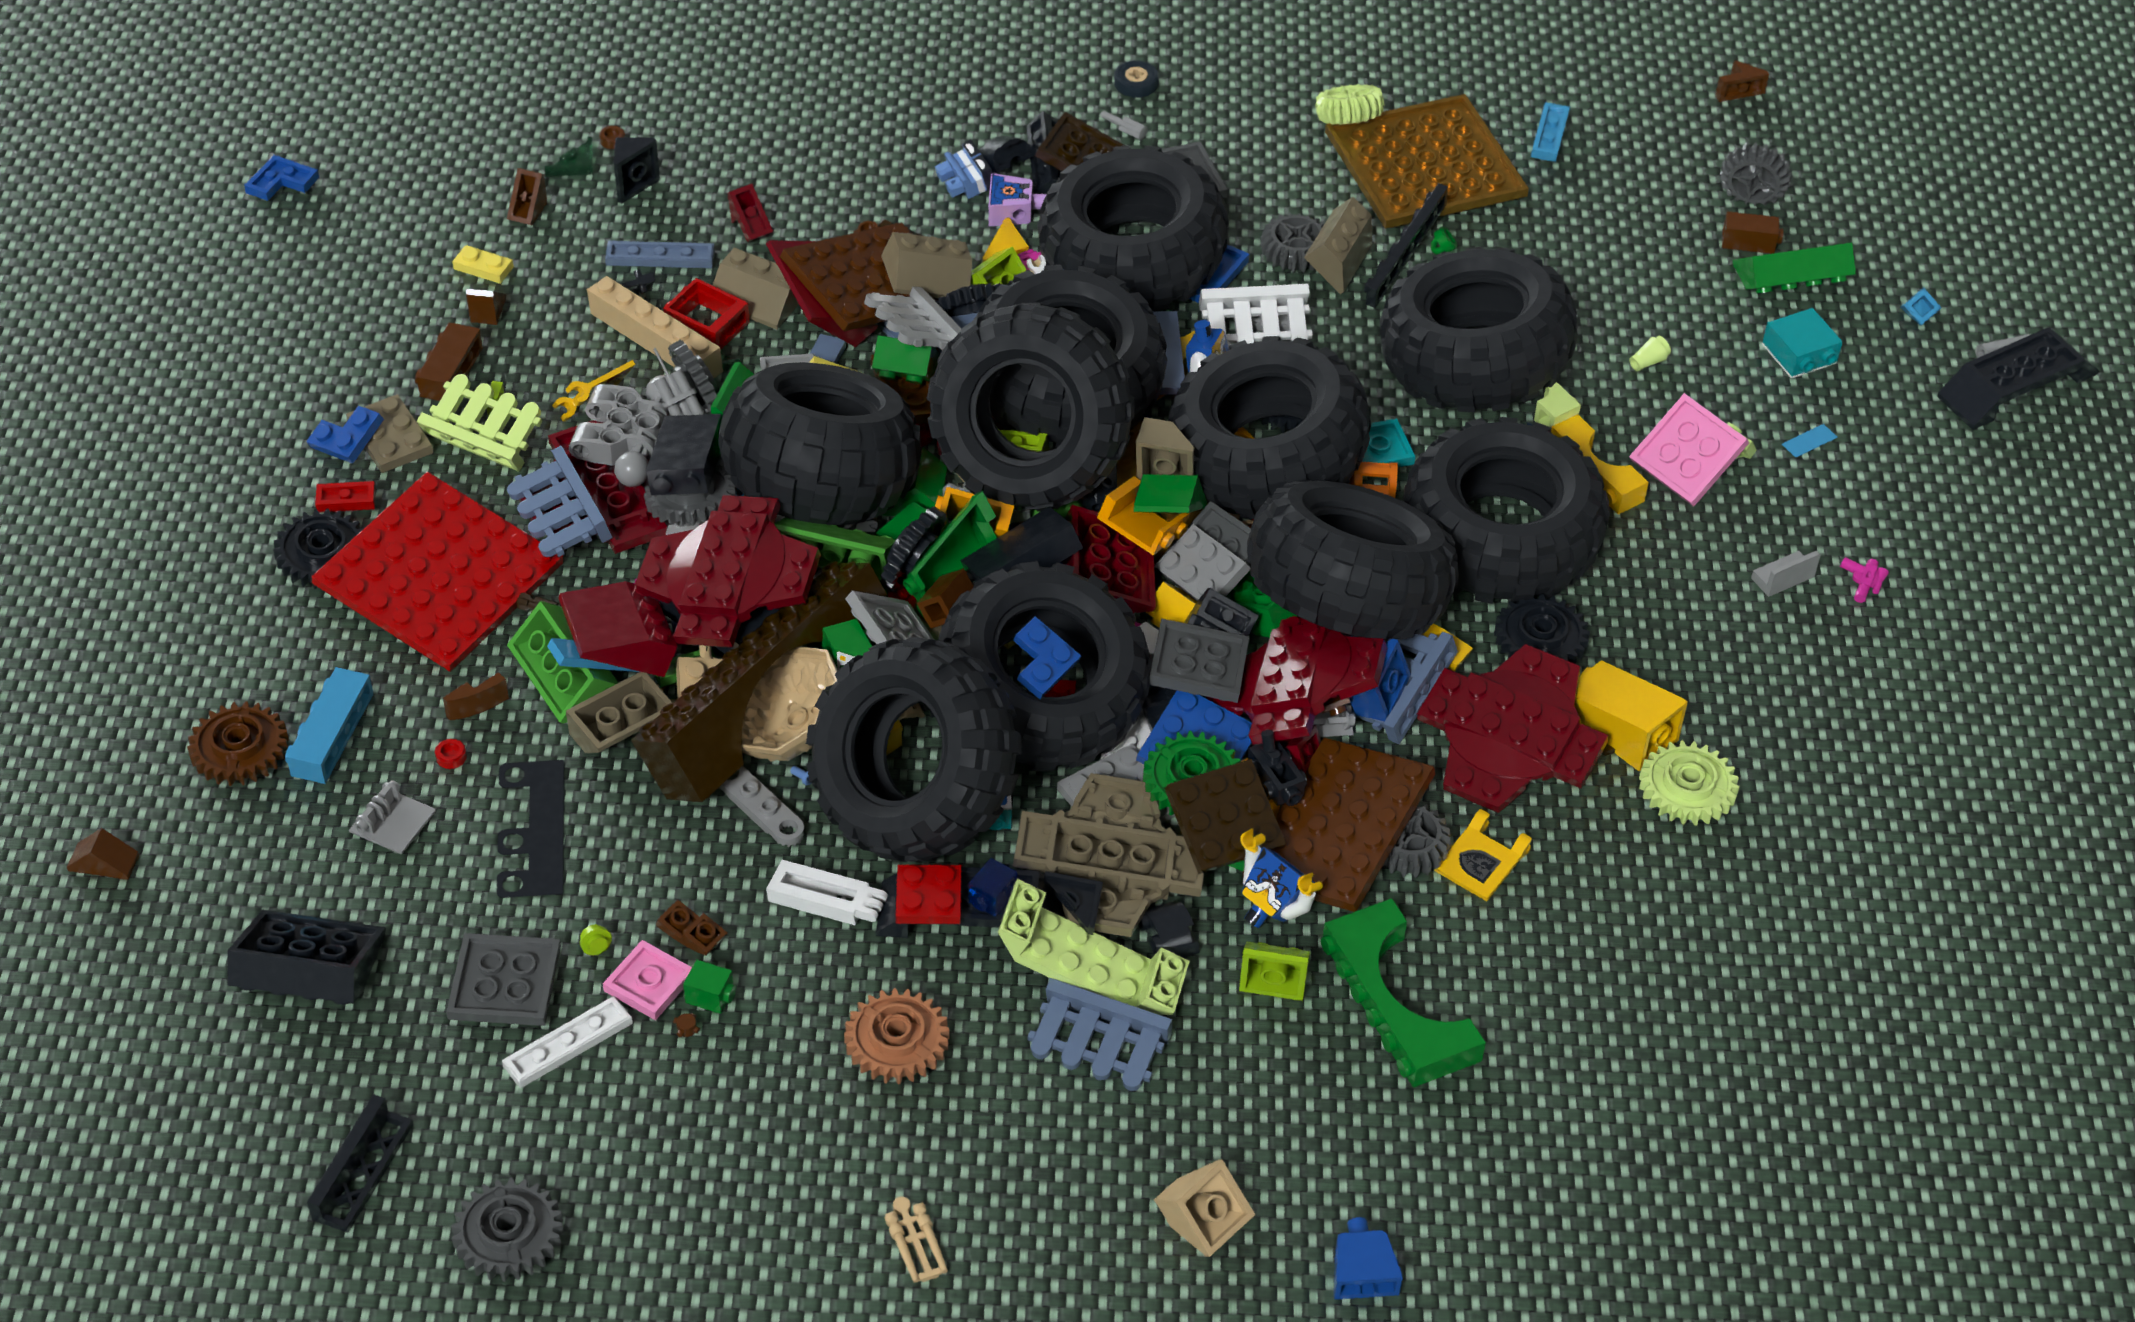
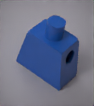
M1357 1217L1347 1222L1348 1232L1340 1233L1337 1236L1334 1300L1399 1295L1402 1273L1387 1233L1383 1230L1369 1231L1368 1222L1365 1218Z

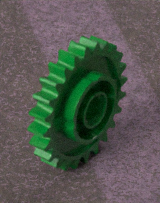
M1192 731L1188 732L1187 737H1183L1177 732L1176 740L1166 736L1165 745L1156 743L1155 751L1148 752V760L1144 762L1143 771L1145 792H1151V802L1159 800L1158 809L1161 810L1169 807V815L1172 816L1174 812L1164 789L1167 784L1194 777L1191 775L1197 776L1240 763L1241 760L1234 758V749L1226 751V741L1216 744L1215 735L1210 739H1205L1204 732H1201L1198 737H1194Z

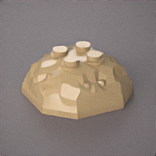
M796 647L782 655L767 669L756 685L745 712L741 738L742 753L758 759H768L770 762L775 760L790 761L812 748V746L806 744L808 725H815L820 711L815 707V704L823 689L834 685L837 681L835 673L838 670L828 650Z

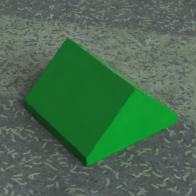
M1143 474L1134 503V512L1191 513L1205 508L1207 500L1198 475Z

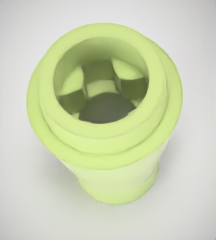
M1661 336L1651 337L1635 355L1629 358L1630 365L1635 371H1640L1643 368L1665 361L1671 353L1670 346Z

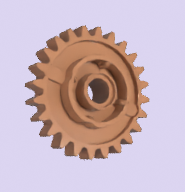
M893 988L890 996L881 990L880 998L878 999L868 995V1004L858 1002V1012L851 1011L850 1021L845 1023L844 1041L846 1053L851 1055L852 1064H860L861 1073L871 1070V1079L873 1080L879 1075H883L884 1083H887L891 1077H895L897 1083L901 1084L904 1076H907L911 1082H914L915 1073L926 1077V1068L937 1069V1060L943 1061L944 1050L949 1048V1027H947V1017L942 1016V1008H933L932 998L923 1002L921 992L915 997H911L909 989H906L903 995H899L897 989Z

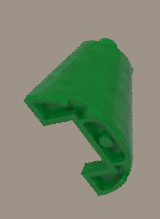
M983 491L976 493L969 499L910 571L908 577L903 580L905 589L910 595H914L917 602L940 576L963 569L964 567L960 560L997 538L989 524V521L997 516ZM917 606L919 614L922 616L923 619H925L919 607Z

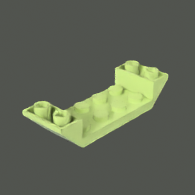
M1019 879L1015 881L998 930V934L1015 962L1049 978L1158 1015H1172L1175 1012L1189 960L1162 947L1152 959H1149L1095 932L1093 935H1090L1082 926L1042 908L1046 892Z

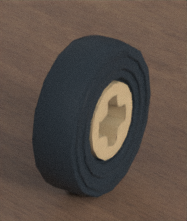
M1141 60L1127 61L1120 64L1114 72V86L1118 92L1132 98L1149 96L1158 87V71L1148 62Z

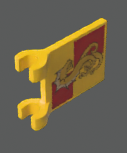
M631 360L590 383L574 381L565 389L567 393L573 390L579 392L574 399L560 397L552 406L554 409L564 406L567 412L560 418L562 421H568L574 415L577 406L589 400L596 385H618L636 364Z

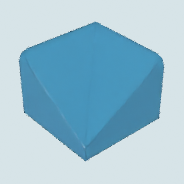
M1923 288L1900 308L1921 326L1942 307Z

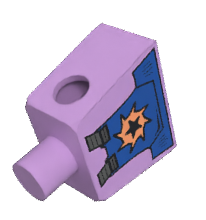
M991 174L989 226H1001L1007 217L1010 218L1014 225L1030 223L1031 210L1041 209L1046 194H1032V180Z

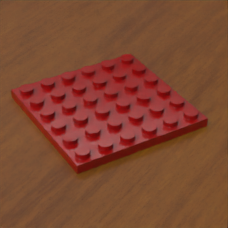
M426 472L313 574L312 584L451 672L517 608V598L521 593L532 594L563 564V556L558 557L557 554L551 557L543 556L538 547L540 541L436 476Z

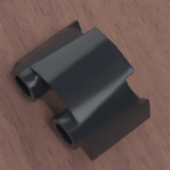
M1009 136L994 137L979 150L990 166L992 173L995 174L1009 168L1010 162L1014 157L1019 161H1025L1036 154L1032 144H1028L1023 139Z
M1174 900L1148 909L1145 912L1138 926L1142 931L1146 930L1147 934L1151 933L1152 936L1149 937V942L1154 954L1161 947L1183 958L1200 953L1199 941L1194 940L1189 926L1194 925L1193 920L1182 902L1176 903Z

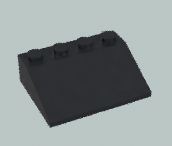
M262 910L228 949L227 985L236 986L245 991L257 989L270 991L274 995L291 994L302 996L307 1000L325 999L341 1005L354 1004L365 989L384 939L386 927Z

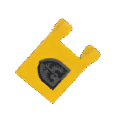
M1479 809L1469 826L1450 850H1448L1447 859L1441 861V866L1438 869H1434V871L1481 899L1488 901L1517 863L1529 853L1532 838L1521 833L1510 850L1482 833L1489 825L1488 819L1490 814Z

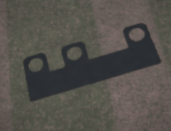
M564 760L502 764L499 768V785L501 787H530L529 828L501 830L498 833L497 850L502 855L529 853V870L499 873L497 876V895L501 898L563 894ZM517 767L524 771V777L519 782H508L504 777L505 772L510 768ZM510 834H519L523 838V844L517 849H508L503 844L504 838ZM510 876L521 878L523 881L521 889L516 892L504 890L502 883L506 878Z

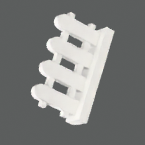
M1308 284L1201 289L1199 309L1202 311V319H1207L1210 322L1211 328L1224 330L1226 339L1230 343L1246 340V343L1249 344L1262 341V338L1266 336H1280L1281 340L1293 341L1296 337L1308 340L1312 339L1313 336L1312 330H1307L1305 314H1309L1310 311L1309 305H1306L1309 297ZM1278 315H1288L1289 331H1280ZM1261 316L1262 332L1253 333L1251 317ZM1225 318H1234L1236 334H1226Z

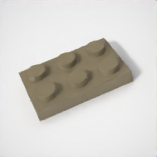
M398 394L364 407L380 413L384 419L364 447L381 473L433 453L432 444ZM354 411L346 413L347 421Z

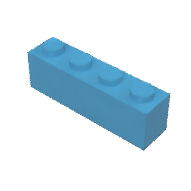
M335 667L330 678L324 681L321 695L318 700L312 703L310 715L306 722L300 725L294 744L290 745L286 751L285 761L288 763L292 777L326 784L373 696L369 674Z

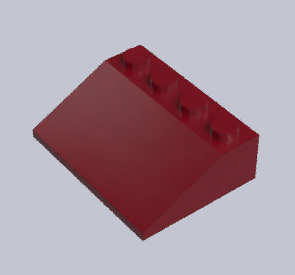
M769 240L766 245L809 322L854 347L858 346L879 327L876 323L843 331L780 258L783 249L816 241Z
M1072 505L1065 519L1073 525L1083 549L1063 560V564L1073 566V573L1087 579L1093 574L1107 583L1109 587L1108 592L1116 599L1122 597L1133 613L1154 612L1156 608L1154 555L1097 519L1099 512Z
M627 581L560 593L558 599L580 658L665 677L677 650V644L657 599L639 593L635 583Z

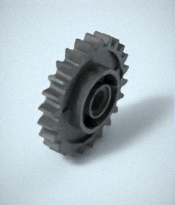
M678 340L668 347L669 354L672 357L671 360L675 365L672 370L675 372L682 368L691 388L695 387L697 391L695 396L704 413L711 414V405L719 392L717 383L699 355L694 356L687 344H684L683 340Z
M717 465L708 493L651 495L649 486H645L646 493H644L647 511L652 513L653 518L659 517L660 522L669 520V525L680 522V526H684L686 522H691L694 526L698 520L706 522L711 511L718 510L723 495L737 496L738 490L732 483L731 475L726 469L722 470V465Z
M510 1178L507 1185H502L499 1179H497L494 1188H489L486 1184H483L482 1194L470 1192L472 1202H461L463 1212H455L456 1223L451 1225L454 1235L452 1237L454 1248H456L458 1259L464 1260L466 1269L474 1266L476 1276L487 1271L488 1280L490 1281L496 1274H501L502 1281L506 1282L509 1274H514L517 1280H520L522 1271H527V1273L533 1275L534 1265L544 1268L546 1266L544 1257H555L554 1247L561 1246L560 1235L564 1234L562 1212L559 1211L557 1200H551L549 1190L541 1193L538 1183L528 1188L527 1179H524L519 1185H515L513 1178ZM505 1228H513L509 1231H502Z

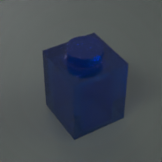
M990 858L969 882V903L979 911H986L996 917L1009 901L1015 881L1017 880V872Z

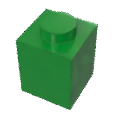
M697 959L683 983L685 1003L719 1014L722 1013L726 1003L730 1004L733 1001L736 993L732 970Z

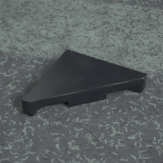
M1045 871L1043 882L1088 934L1093 935L1103 882Z

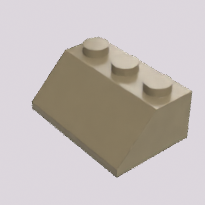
M1354 197L1350 198L1332 211L1304 256V259L1339 294L1345 291L1373 244L1371 214Z
M892 233L881 257L894 293L910 295L913 286L922 287L932 298L946 297L948 293L956 289L970 286L972 258L966 242L910 233Z
M733 248L720 263L712 286L748 302L749 319L778 329L799 305L776 263L737 248Z
M1144 417L1136 440L1137 478L1141 480L1143 474L1194 475V447L1173 422Z
M639 672L566 710L569 735L585 753H599L639 732V729L644 724L655 720L661 714V709L672 702L647 673Z

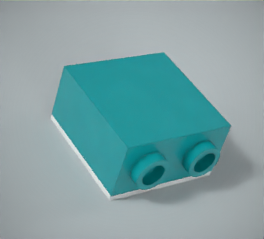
M1813 308L1767 322L1762 345L1791 379L1837 364L1843 343Z

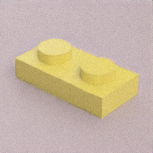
M467 245L463 247L452 261L454 270L499 284L502 283L514 268L512 259Z

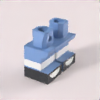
M971 139L962 143L963 150L953 155L950 152L944 153L946 161L935 166L938 178L941 182L945 183L946 189L952 198L965 193L969 199L990 189L992 170Z

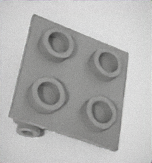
M391 780L382 785V790L379 794L373 796L372 802L366 805V810L356 817V822L349 829V832L402 855L436 812V809L400 794V785L396 781Z

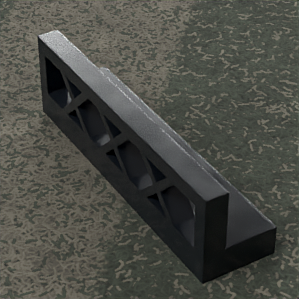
M1044 111L1026 126L1028 144H1032L1036 152L1058 121ZM1036 156L1031 157L1030 164L1034 194H1047L1051 185L1060 178L1062 171L1044 163Z
M373 1094L307 1201L311 1219L349 1233L413 1127V1120L388 1111L386 1099ZM386 1122L400 1126L396 1134L382 1139L380 1132ZM382 1148L384 1155L381 1160L366 1165L364 1158L367 1153ZM365 1175L367 1183L364 1188L349 1192L347 1186L350 1181ZM349 1202L351 1209L344 1220L330 1215L334 1207Z

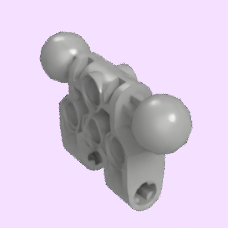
M658 375L650 380L646 387L645 395L647 400L642 399L641 395L632 387L608 384L596 385L587 402L585 412L592 420L602 423H580L570 442V453L580 460L604 465H615L614 473L616 478L625 486L636 487L645 483L648 479L646 473L649 463L648 459L652 455L664 417L669 416V411L667 408L664 409L662 405L664 401L654 382L667 375Z

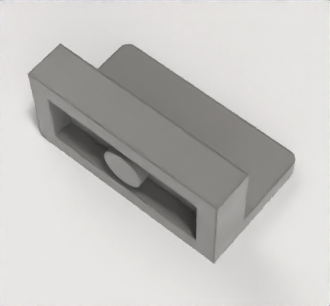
M1797 551L1753 570L1751 579L1770 597L1815 577L1821 555L1818 551L1807 555Z

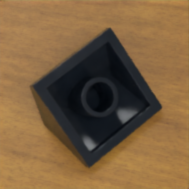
M616 137L613 163L617 199L622 204L660 180L657 140L655 138Z

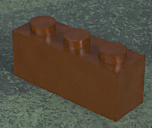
M449 322L445 330L439 333L436 345L433 350L428 352L422 368H419L416 372L415 383L418 385L420 397L440 401L446 391L443 387L446 381L451 382L458 374L468 375L483 349L479 328Z

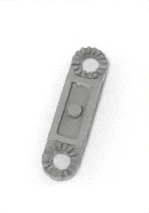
M744 766L734 773L738 776L737 778L726 780L719 787L720 790L722 789L728 795L731 801L761 829L769 833L778 844L790 847V845L795 846L796 843L799 844L803 840L804 824L802 820ZM786 826H788V828H790V826H792V828L795 827V830H797L795 833L789 835L783 834L781 832V830H783V827L786 828Z

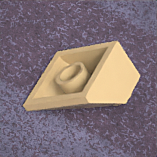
M1217 1160L1177 1178L1154 1199L1170 1227L1206 1257L1214 1254L1255 1216L1254 1211L1223 1160Z

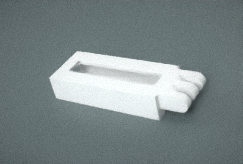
M781 860L766 888L768 902L856 925L858 919L875 922L879 916L878 912H881L883 908V902H886L888 898L887 892L869 887L867 882L786 860Z

